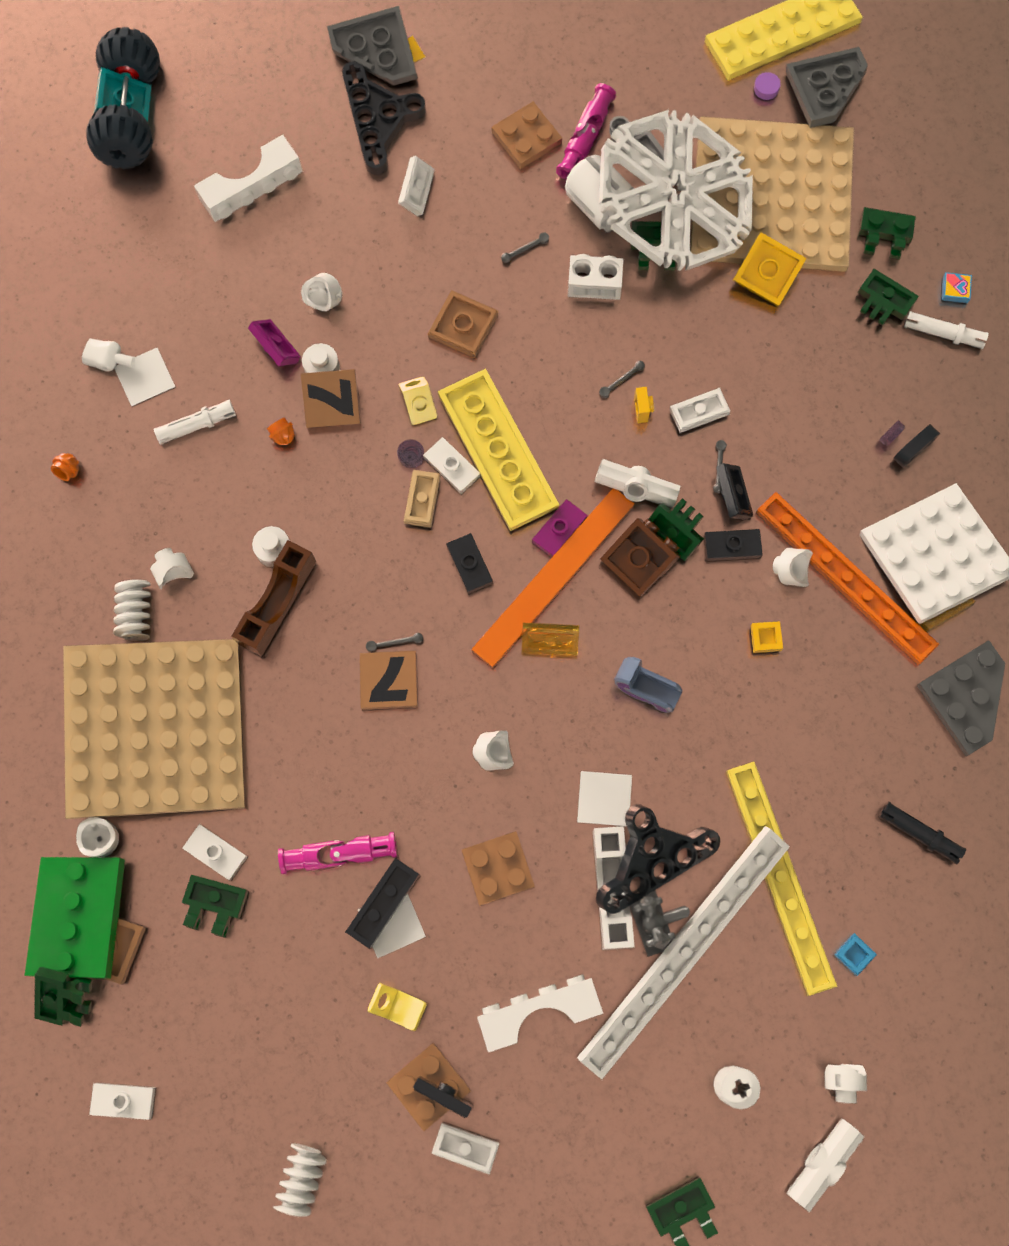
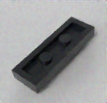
M395 858L345 933L371 949L420 874Z

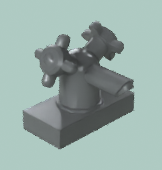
M656 890L630 905V910L647 957L663 952L675 938V934L670 932L668 924L687 918L690 914V910L686 906L663 913L661 907L663 900L657 896Z

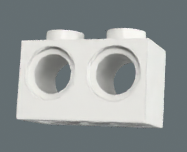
M587 254L570 255L568 297L620 300L623 258H616L614 256L591 257ZM583 272L588 275L585 277H581L577 274ZM605 274H611V275H613L614 277H613V278H606V277H604L603 275H605Z

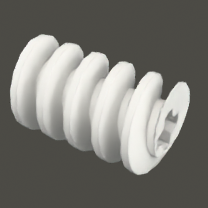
M127 580L115 585L114 590L118 593L114 597L115 603L118 604L114 607V612L117 614L113 621L117 625L113 630L115 636L132 641H143L150 638L149 635L142 634V630L150 628L149 624L142 623V620L150 618L149 613L142 612V609L150 607V603L142 601V598L151 596L150 592L143 590L144 587L151 585L150 582L146 580Z
M729 1066L719 1070L715 1076V1093L727 1105L737 1109H746L754 1105L758 1100L760 1084L755 1074L749 1070L737 1066ZM735 1081L742 1084L738 1087V1093L732 1091L736 1087Z
M291 1143V1147L298 1153L297 1155L287 1156V1160L293 1163L294 1167L284 1168L283 1172L290 1176V1180L280 1181L279 1185L286 1189V1193H277L275 1196L283 1203L281 1206L272 1207L292 1216H309L312 1210L306 1204L314 1203L316 1198L310 1191H315L319 1188L318 1182L313 1178L322 1177L323 1171L317 1166L325 1165L327 1159L320 1154L322 1152L315 1148Z

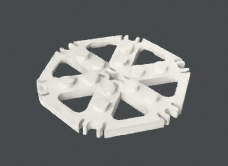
M669 110L620 125L610 136L616 142L609 138L601 149L599 205L605 203L601 211L609 210L613 213L607 220V223L612 225L611 229L659 266L663 264L664 268H668L672 264V260H675L678 265L677 270L681 271L686 266L685 271L735 253L743 244L737 236L743 240L748 237L749 232L752 230L753 175L746 177L751 171L750 168L743 170L739 167L745 160L744 156H739L741 152L693 115L690 118L689 113H686L682 121H680L676 117L677 112L673 110L670 116L668 115ZM654 129L660 130L664 135V161L633 137ZM693 138H698L719 155L720 160L692 169ZM612 165H622L647 185L620 194H614L611 189ZM675 184L678 186V190L681 191L678 197L676 189L673 188ZM728 187L734 188L738 192V217L736 218L710 198L708 194ZM662 211L661 244L655 247L631 229L630 222ZM690 218L717 239L718 246L716 248L699 254L691 253Z

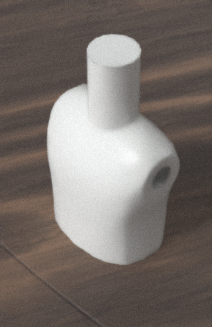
M90 338L83 351L82 363L109 372L114 369L116 364L133 367L135 357L120 354L121 347L114 341H100Z

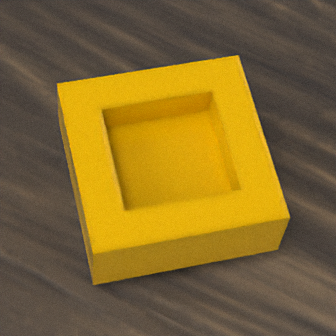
M647 387L636 388L634 395L637 423H645L649 420L650 412H654L653 397L648 396Z
M780 621L751 624L753 653L783 650Z

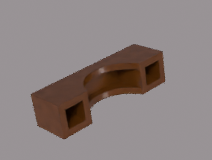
M289 540L286 541L273 564L272 576L264 594L251 610L244 613L231 635L238 645L262 657L316 564L311 551Z

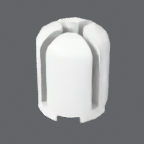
M594 154L581 160L572 168L566 180L565 191L566 195L599 229L609 232L612 231V225L608 224L607 220L613 213L609 210L601 211L605 203L599 205L601 156ZM612 166L611 189L613 193L620 194L634 189Z

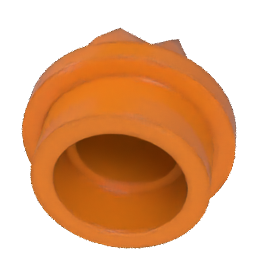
M285 417L267 428L270 433V440L279 445L290 444L295 435L292 422L288 423Z
M63 453L53 459L51 471L56 477L63 481H69L77 476L79 461L74 455Z

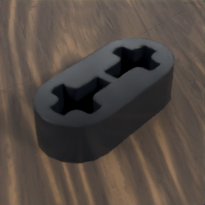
M929 424L907 443L893 459L902 468L906 467L935 441L940 432Z

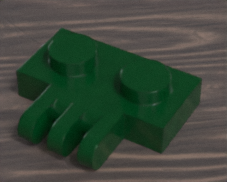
M876 269L872 270L858 291V294L868 299L860 312L865 314L870 307L874 310L869 316L872 320L875 319L878 313H881L882 316L878 323L882 326L891 314L903 321L919 297Z
M682 498L673 510H670L663 503L660 504L649 519L660 529L657 534L663 540L669 537L679 546L677 553L681 556L682 560L686 561L704 540L694 530L704 516L698 513L691 520L690 516L695 511V508L690 506L683 513L681 510L685 507L687 501Z

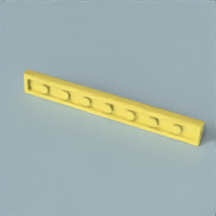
M755 762L727 770L726 773L751 842H753L765 826L774 831L783 840ZM786 851L765 877L807 996L837 987L788 851Z

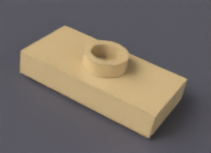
M413 470L404 524L432 527L440 483L439 473Z

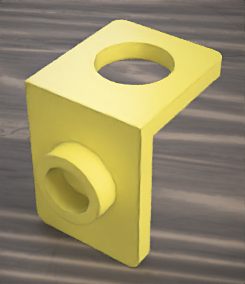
M424 377L399 384L412 425L437 418L430 388Z
M379 983L368 1007V1012L416 1031L427 1004L400 990ZM384 993H386V1002L381 1008H379V999Z

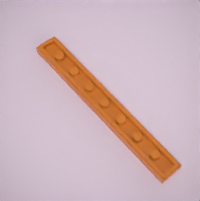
M613 488L475 644L471 651L493 669L634 508L635 503Z
M777 492L757 509L756 514L794 549H809L812 551L813 555L809 563L917 665L921 664L940 645Z

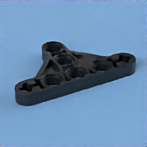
M351 61L343 66L342 75L366 169L373 175H380L388 168L386 149L404 123L418 120L425 115V100L418 93L398 96L369 81L363 65ZM353 72H356L358 83L355 84L351 75ZM357 92L366 94L363 100L357 101L353 99V95ZM412 102H417L421 105L416 111L407 108ZM387 108H394L396 113L393 116H385L383 111ZM365 113L372 116L368 122L358 120L359 116ZM368 135H374L378 139L373 144H367L364 142V138ZM377 152L379 164L376 165L372 157V153Z
M641 804L632 805L625 815V823L630 839L616 877L599 888L596 894L597 905L610 914H616L713 855L720 847V836L717 832L707 827H699L687 835L659 826L656 816L651 809ZM644 811L645 821L641 826L637 827L635 825V817L639 812ZM653 837L655 845L652 850L646 852L644 848L645 842L648 838ZM686 848L687 857L683 862L679 863L677 859L678 853L681 849ZM663 862V873L660 876L655 877V866L658 863ZM635 877H640L641 883L639 888L631 891V881ZM613 893L614 896L612 897V903L609 904L607 902L611 900L610 895Z

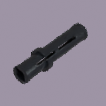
M889 801L879 815L881 819L883 818L927 845V850L931 852L935 850L953 861L956 865L960 862L959 858H963L967 849L945 837L943 831L939 829L935 831Z

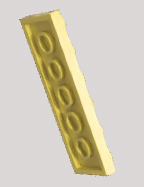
M787 0L706 35L705 43L729 81L861 23L863 16L853 0Z
M486 369L438 391L442 404L510 531L559 508L556 497Z

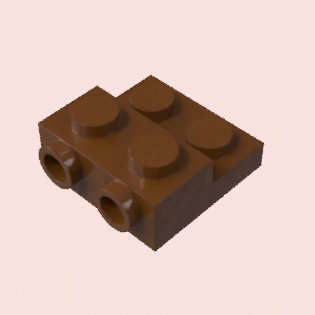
M637 518L600 558L639 597H642L659 577L663 576L681 557L677 553L679 546L669 537L663 540L657 534L660 529L648 518L645 521Z

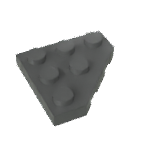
M399 6L327 26L335 55L348 62L355 61L363 65L365 71L392 85L418 79Z
M860 47L786 64L785 72L810 128L835 122L866 74L868 64Z
M989 640L917 684L923 696L966 757L991 742L994 736L1006 663Z

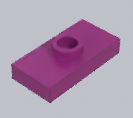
M271 319L252 321L248 329L278 366L298 363L301 358L300 354Z
M566 499L533 537L532 543L552 558L588 515Z

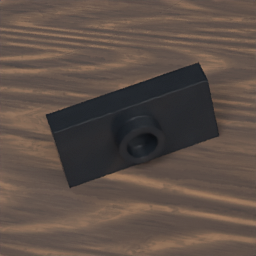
M725 463L717 466L716 469L722 488L721 494L726 502L729 517L743 520L753 517L740 466Z
M760 529L704 533L706 561L753 559L763 556Z
M471 533L446 543V547L468 594L493 584V579Z
M419 1076L413 1086L415 1091L463 1118H467L473 1108L472 1104L455 1095L457 1091L455 1088L442 1081L438 1086Z

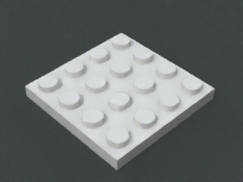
M957 483L860 532V537L919 624L1009 580V556Z

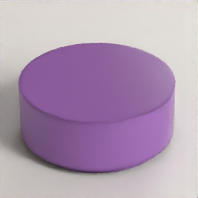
M770 72L760 74L755 80V94L764 100H770L777 96L780 89V79Z

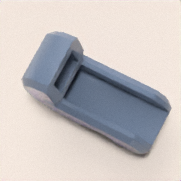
M636 657L624 658L614 678L617 688L625 694L652 704L655 709L665 713L673 712L683 692L681 686L676 682L643 668L642 660Z

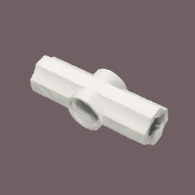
M605 459L601 461L594 481L622 491L624 496L630 501L640 502L645 499L657 504L663 503L669 508L674 507L680 491V485L651 476L650 471L643 466L628 468Z
M841 1118L823 1144H818L805 1161L806 1167L789 1188L787 1194L810 1212L828 1186H833L843 1175L847 1166V1160L854 1153L860 1142H862L864 1136Z

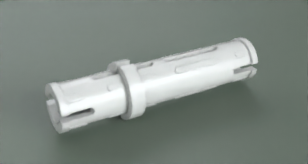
M909 311L908 319L918 322L906 320L904 328L953 340V343L957 345L964 343L982 350L986 343L975 338L987 341L989 334L988 332L965 327L966 324L963 323L956 325Z
M227 400L209 408L205 406L195 414L154 428V433L159 444L162 445L207 426L209 428L214 427L215 423L234 417L236 413L231 401Z

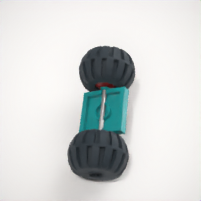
M118 27L108 31L101 38L96 48L95 55L99 75L94 114L88 122L86 137L91 152L103 164L111 165L112 168L117 169L119 167L129 169L130 167L134 168L140 165L148 157L152 148L153 138L148 124L151 95L150 84L159 72L160 57L155 44L145 33H141L140 30L135 28L132 30L129 27Z

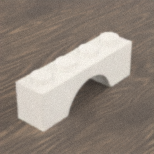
M283 135L261 147V162L258 168L249 176L240 179H229L215 173L194 185L200 201L214 222L227 218L235 210L251 204L254 199L265 193L272 192L280 184L296 178L299 173L303 172L299 157Z
M624 826L594 828L593 830L598 890L616 877L626 850ZM613 893L610 895L611 900L607 902L609 904L612 903V897L614 896ZM630 906L616 914H610L599 907L603 950L633 948L634 936Z
M584 975L568 979V986L557 989L556 985L553 984L538 989L540 996L528 999V995L524 994L510 999L512 1004L510 1006L500 1009L499 1003L482 1008L483 1015L477 1018L488 1053L517 1043L520 1025L535 1010L541 1008L558 1009L564 1012L574 1023L603 1014L592 978L585 980Z

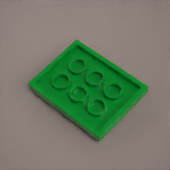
M41 857L24 976L35 977L38 969L44 967L69 974V978L111 979L125 859L109 857Z

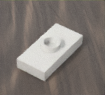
M417 156L411 157L409 160L398 204L419 216L424 212L435 169Z
M720 388L672 405L669 409L680 433L730 414L729 406Z
M443 437L423 455L424 459L460 494L480 477V472Z
M200 824L183 846L184 850L229 881L233 879L247 859L245 854Z
M94 1083L89 1115L150 1120L152 1119L156 1087Z
M442 1122L432 1154L490 1174L499 1143Z

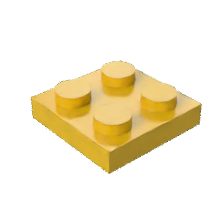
M760 232L732 281L772 304L779 306L807 258Z

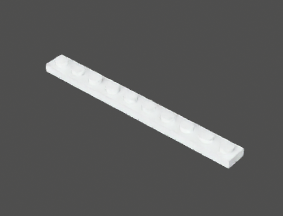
M766 826L762 829L577 1057L581 1063L599 1078L603 1079L789 849L790 846L774 831Z

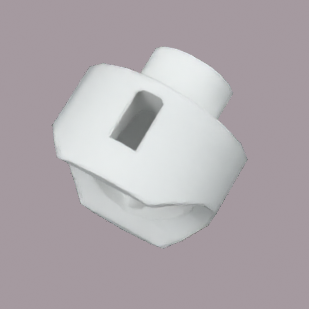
M320 273L303 284L301 290L302 300L305 304L317 310L328 311L340 303L342 289L339 282L332 275Z
M314 344L303 353L302 365L305 373L340 370L337 353L327 344Z
M264 527L254 536L252 543L253 551L262 564L267 567H273L276 558L289 538L285 531L279 527Z
M171 548L157 552L154 556L156 562L150 568L161 590L171 580L177 578L190 579L194 575L185 554L181 552L173 553Z
M786 548L781 556H777L773 562V571L779 576L781 583L799 587L808 586V566L813 552L809 549Z
M507 731L485 732L477 739L473 747V756L486 771L509 769L513 766L514 762L510 752Z
M90 817L79 824L76 841L79 850L84 855L106 857L116 849L119 842V833L111 822L99 817Z
M828 1065L825 1070V1089L835 1090L836 1102L857 1103V1091H867V1073L862 1065Z

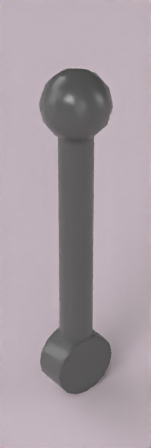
M545 232L541 233L538 239L510 253H503L501 260L504 263H508L512 257L537 244L548 243L549 235Z
M637 361L635 367L611 385L601 387L599 390L600 397L608 398L610 391L637 371L644 370V362Z
M723 440L717 441L715 446L718 451L717 466L723 464V451L726 450L727 446ZM717 473L716 484L713 486V490L715 493L720 494L722 488Z
M415 633L411 637L379 643L368 641L366 649L368 652L373 653L377 648L409 642L421 643L423 635Z

